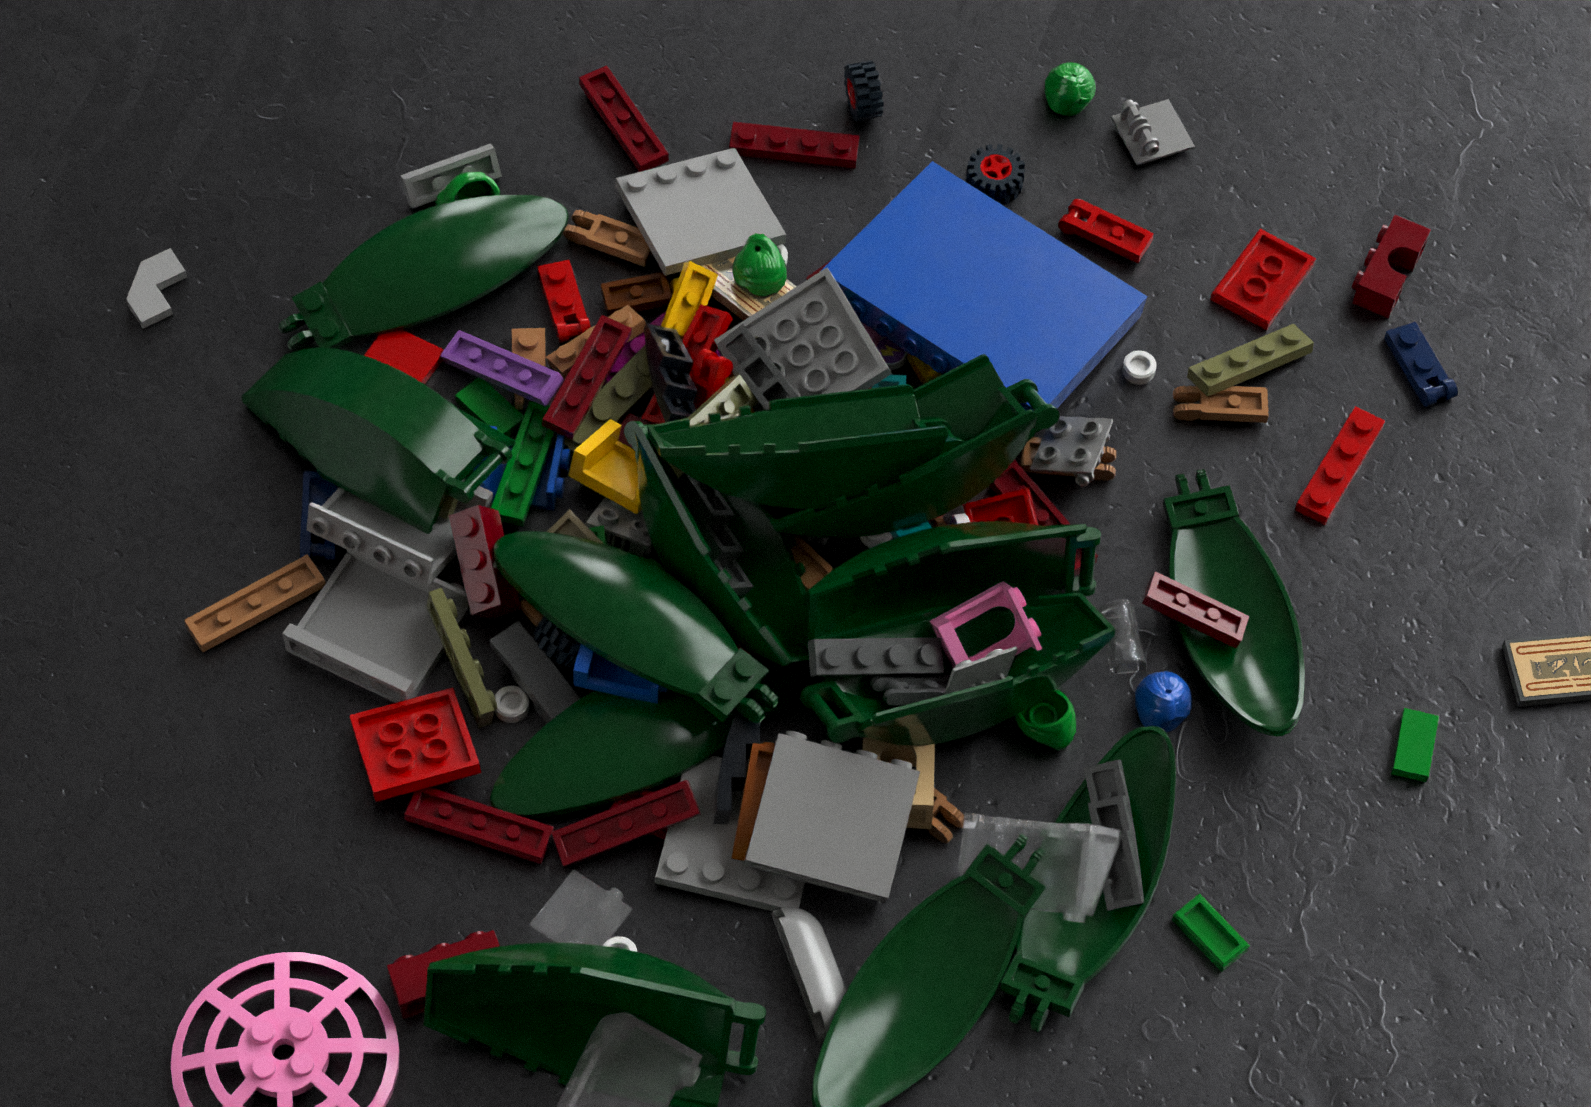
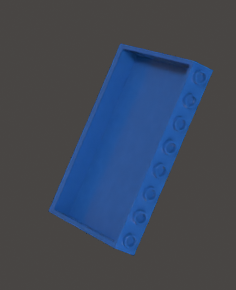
M933 161L823 268L828 267L862 323L875 330L880 336L886 337L904 349L908 354L923 361L934 371L945 374L977 356L985 354L993 364L1006 388L1023 379H1030L1036 384L1038 394L1047 404H1052L1056 409L1137 322L1147 300V296ZM1028 402L1020 404L1025 411L1034 410Z

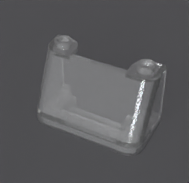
M975 813L964 814L957 878L965 874V871L987 843L1005 855L1016 839L1023 834L1028 838L1027 844L1012 860L1013 863L1024 869L1031 855L1040 847L1047 852L1031 874L1033 878L1047 887L1031 910L1063 913L1062 920L1085 923V916H1093L1120 845L1121 830L1084 823L1063 824L1007 817H989Z
M628 1012L606 1015L593 1031L556 1107H668L675 1091L682 1090L685 1086L691 1087L700 1074L701 1068L698 1065L703 1055Z

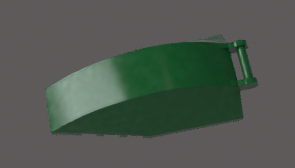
M309 348L285 354L241 396L242 402L266 425L270 423L278 431L279 437L285 443L289 441L297 449L298 455L304 461L308 459L317 468L318 474L323 479L426 534L432 532V526L436 523L445 498L449 495L462 503H469L475 496L474 491L500 464H506L513 455L509 448H513L516 444L515 440L460 410L412 376L375 359L339 349ZM487 456L482 464L463 482V479Z
M981 354L913 390L920 419H945L951 427V433L954 437L962 439L964 441L963 444L907 473L899 475L900 482L881 489H879L877 484L866 487L868 494L847 501L845 495L835 498L836 505L827 509H814L813 507L795 509L757 504L775 531L810 537L855 538L893 532L944 515L965 504L989 487L1010 466L1036 432L1044 428L1048 429L1058 422L1060 417L1059 411L1052 404H1047L1038 394L1036 384L1030 379H1023L1006 388L988 356ZM1028 402L1034 410L1025 411L1020 404Z
M908 384L769 401L768 410L751 413V406L739 407V416L721 419L720 412L709 413L708 422L691 426L690 419L688 418L647 426L648 435L661 458L692 478L736 498L769 506L808 509L810 507L814 509H827L836 505L835 498L845 495L847 501L868 494L866 488L868 486L877 484L879 489L898 483L900 482L899 475L907 473L964 443L962 439L954 437L951 433V427L945 419H920L913 388Z
M640 421L628 422L624 428V435L635 451L639 498L645 525L654 550L666 572L688 588L710 609L724 626L735 644L755 655L785 667L809 664V651L807 649L808 592L805 591L801 576L806 571L803 563H795L791 548L796 545L794 536L790 533L775 531L757 503L720 492L735 515L727 525L744 550L736 561L753 585V588L745 596H738L728 583L732 577L727 570L724 569L720 572L707 555L711 549L704 540L680 495L677 478L672 480L648 435L647 426L655 424L644 425Z
M1001 521L967 522L926 529L881 543L847 560L808 590L807 649L808 641L816 637L937 606L949 605L951 610L1002 581L1012 588L1017 587L1021 591L1027 605L1037 604L1038 596L1081 592L1084 596L1093 595L1096 592L1097 584L1095 579H1093L1096 546L1101 541V532L1097 528L1087 527L1086 524L1041 526ZM1082 548L1079 577L1074 579L1076 549Z
M1081 592L1038 596L1037 604H1028L1023 607L1027 618L1032 617L1040 629L1042 636L1037 639L1042 649L1037 651L1030 647L1014 657L1007 677L1004 679L907 705H888L883 699L886 691H875L870 686V681L874 676L821 677L823 682L809 685L802 690L800 700L806 708L813 709L827 727V735L834 743L846 742L850 738L858 736L895 745L921 746L944 743L990 728L1015 716L1048 696L1083 668L1115 636V628ZM937 606L814 639L937 638L929 621L949 611L950 606ZM1006 607L991 608L956 627L954 630L969 658L1011 634L1015 625V618L1011 610ZM942 648L944 673L938 675H951L953 668ZM826 703H835L846 718L838 719Z
M528 943L468 952L430 963L427 970L423 1026L466 1044L469 1038L491 1046L490 1054L499 1058L502 1057L503 1052L526 1061L524 1068L533 1072L536 1071L538 1066L560 1075L558 1082L566 1086L660 1107H718L726 1071L741 1075H752L757 1071L758 1058L755 1056L759 1027L765 1021L766 1010L757 1003L735 1001L734 998L725 995L700 976L674 963L648 954L592 944ZM734 1022L744 1024L740 1052L730 1050Z

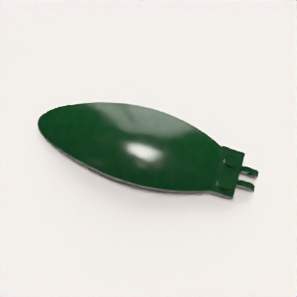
M494 195L453 201L412 214L386 227L362 243L330 273L323 283L320 281L292 297L300 313L292 314L281 321L278 329L281 333L286 334L307 324L309 330L302 331L288 340L287 345L290 350H299L314 341L317 342L319 348L338 349L354 340L353 338L389 333L446 315L492 292L546 253L562 236L569 218L568 211L561 203L542 196Z
M1202 469L1197 470L1195 475L1199 491L1190 493L1188 481L1184 473L1175 475V482L1179 495L1164 498L1163 500L1164 511L1172 534L1169 578L1249 616L1242 641L1236 649L1176 620L1183 644L1204 681L1234 715L1250 728L1262 734L1276 737L1284 736L1290 733L1297 725L1303 706L1305 687L1302 640L1296 615L1286 588L1259 541L1239 518L1231 486L1211 489L1206 471Z
M538 531L515 532L507 534L495 542L493 550L497 568L518 593L562 631L608 661L652 683L695 698V701L722 722L736 709L744 717L748 718L749 721L757 724L765 718V711L755 701L769 710L778 704L776 694L765 684H759L766 677L769 670L742 648L740 650L737 648L724 626L696 595L655 565L618 548L589 539Z
M750 652L754 659L769 670L760 684H765L778 697V704L770 710L760 704V707L763 708L762 710L765 711L764 719L788 711L791 703L784 692L797 688L805 681L800 671H797L777 680L774 674L787 670L790 666L785 667L772 661L767 663L765 658ZM669 689L667 693H660L657 704L594 690L547 723L509 761L492 788L490 795L491 806L534 820L601 806L644 792L682 775L722 751L725 747L736 709L722 722L695 701V698Z
M1140 727L1129 732L1098 763L1102 764L1115 760L1122 761L1136 835L1144 903L1107 911L1092 838H1095L1088 807V803L1091 801L1085 779L1051 828L1042 846V849L1047 853L1031 874L1033 878L1047 888L1022 920L1020 934L1016 943V954L1001 981L1000 991L1017 997L1009 1015L1011 1022L1019 1023L1028 1002L1039 1005L1031 1019L1030 1028L1033 1031L1039 1032L1049 1010L1070 1017L1084 989V985L1105 968L1119 953L1142 920L1162 874L1174 813L1176 759L1171 740L1160 727Z
M1021 834L1005 855L987 843L965 871V874L950 881L922 901L884 937L856 974L831 1022L814 1072L812 1085L813 1107H880L922 1079L955 1049L975 1025L995 994L1014 952L1022 920L1047 888L1031 876L1032 872L1047 852L1041 847L1036 850L1029 858V862L1024 869H1021L1012 860L1026 846L1028 838L1025 835Z

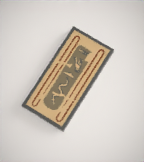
M1591 632L1504 640L1502 649L1518 707L1591 700Z

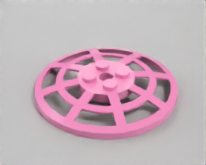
M281 952L259 956L234 966L219 975L195 998L182 1018L173 1042L170 1066L172 1084L180 1107H194L188 1097L182 1072L205 1068L210 1089L217 1100L223 1105L222 1107H244L245 1102L255 1091L277 1098V1107H293V1097L305 1093L314 1086L327 1097L323 1102L314 1107H360L348 1094L353 1089L360 1075L364 1054H387L381 1085L368 1106L386 1107L393 1094L399 1073L400 1048L396 1025L389 1007L378 990L364 976L349 966L325 956L305 952ZM290 962H307L323 965L339 971L348 979L332 991L313 981L290 978ZM274 964V980L251 986L233 999L217 990L224 983L246 971L263 965ZM361 988L377 1008L385 1027L386 1039L363 1038L358 1019L350 1006L345 1002L358 989ZM290 989L308 991L322 997L323 1000L308 1013L302 1009L290 1007ZM274 991V1009L265 1011L255 1017L241 1007V1005L255 996ZM206 1001L220 1010V1013L216 1016L209 1029L204 1052L182 1057L183 1044L188 1027L197 1010ZM337 1009L348 1025L351 1038H328L321 1022L332 1011ZM229 1018L244 1028L238 1046L216 1049L220 1032ZM281 1045H290L295 1050L290 1058L279 1060L273 1056L275 1049ZM352 1053L348 1071L338 1086L325 1075L330 1061V1054ZM239 1062L245 1080L230 1095L219 1079L216 1065Z

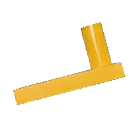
M691 261L685 262L680 276L672 279L669 284L672 298L661 326L677 330L679 336L683 339L700 304L707 306L718 274Z

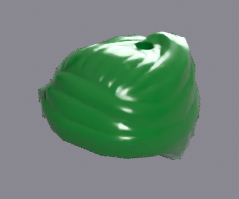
M1074 62L1062 63L1051 69L1045 79L1044 89L1049 107L1055 113L1065 116L1079 114L1088 106L1095 95V80L1091 72L1085 66Z
M465 172L454 177L446 188L438 193L436 205L468 198L500 195V190L495 181L483 172Z
M757 233L749 236L744 247L736 255L733 262L732 272L734 280L740 288L748 289L756 296L766 297L775 294L782 289L787 279L785 261L777 246L767 236Z
M1058 689L1015 715L1016 723L1025 736L1032 741L1050 746L1057 751L1065 750L1071 744L1076 733L1074 707L1068 697Z

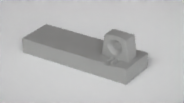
M487 144L475 150H470L400 175L410 207L413 209L435 201L438 193L444 190L449 182L461 173L483 172L492 179L502 177L495 148L491 144Z

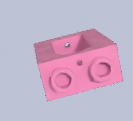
M1004 581L929 621L937 638H941L942 648L952 668L965 660L973 662L984 658L988 653L996 649L1006 650L1016 646V655L1030 647L1037 651L1042 649L1037 639L1042 634L1032 617L1028 619L1023 610V607L1027 604L1021 591L1017 587L1012 588ZM1003 606L1010 609L1015 618V625L1011 634L968 658L954 629L991 608Z

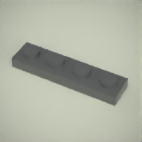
M941 638L813 639L808 641L811 677L938 675L944 673Z

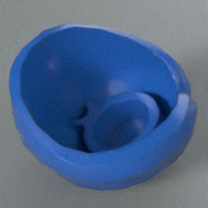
M1169 671L1154 672L1147 675L1140 682L1135 691V706L1141 723L1145 727H1160L1167 733L1175 730L1188 717L1192 709V694L1187 683L1179 675Z

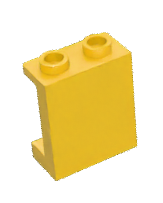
M609 419L574 450L568 476L633 513L638 514L642 507L639 498L635 451L618 441L622 425Z

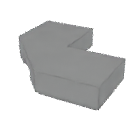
M171 248L140 263L126 298L128 307L143 329L173 315L170 305L160 290L187 278L186 270Z

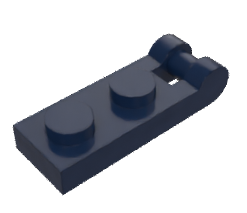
M1416 322L1386 331L1384 339L1425 407L1436 404L1437 400L1441 398L1448 400L1457 397L1458 389L1455 381L1446 374Z
M304 471L300 558L308 554L311 560L312 557H325V560H336L337 545L326 539L325 543H312V537L319 536L306 530L309 504L313 502L322 506L339 488L337 485L323 479L317 471Z

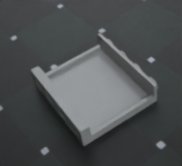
M479 486L474 491L475 496L469 503L465 504L458 500L454 513L476 505L491 508L493 492ZM340 487L322 506L313 502L309 504L307 531L423 586L428 587L457 554L449 519L446 520L438 516L436 523L432 526V532L426 534Z
M347 550V553L299 624L295 626L289 623L282 633L285 649L293 655L395 703L415 698L445 652L426 607L428 594L430 591L442 588L446 598H452L458 613L456 621L460 628L470 613L465 588L457 583L449 584L437 577L428 587L423 586Z
M786 731L785 735L779 733L775 740L770 767L743 865L885 903L890 895L920 771L912 769L913 765L903 760L892 759L891 763L877 760L878 755L869 751L856 750L855 754L843 751L842 745L832 741L822 740L821 744L806 741L807 736L799 732Z

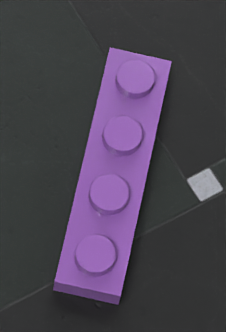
M461 330L457 331L440 355L445 363L545 407L564 381L559 372Z

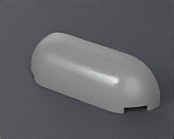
M785 907L773 910L771 915L817 1040L819 1044H822L834 1015L847 991L820 922L812 914L800 908Z

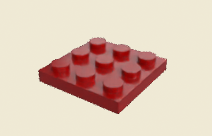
M453 687L349 715L375 802L481 773L480 763Z

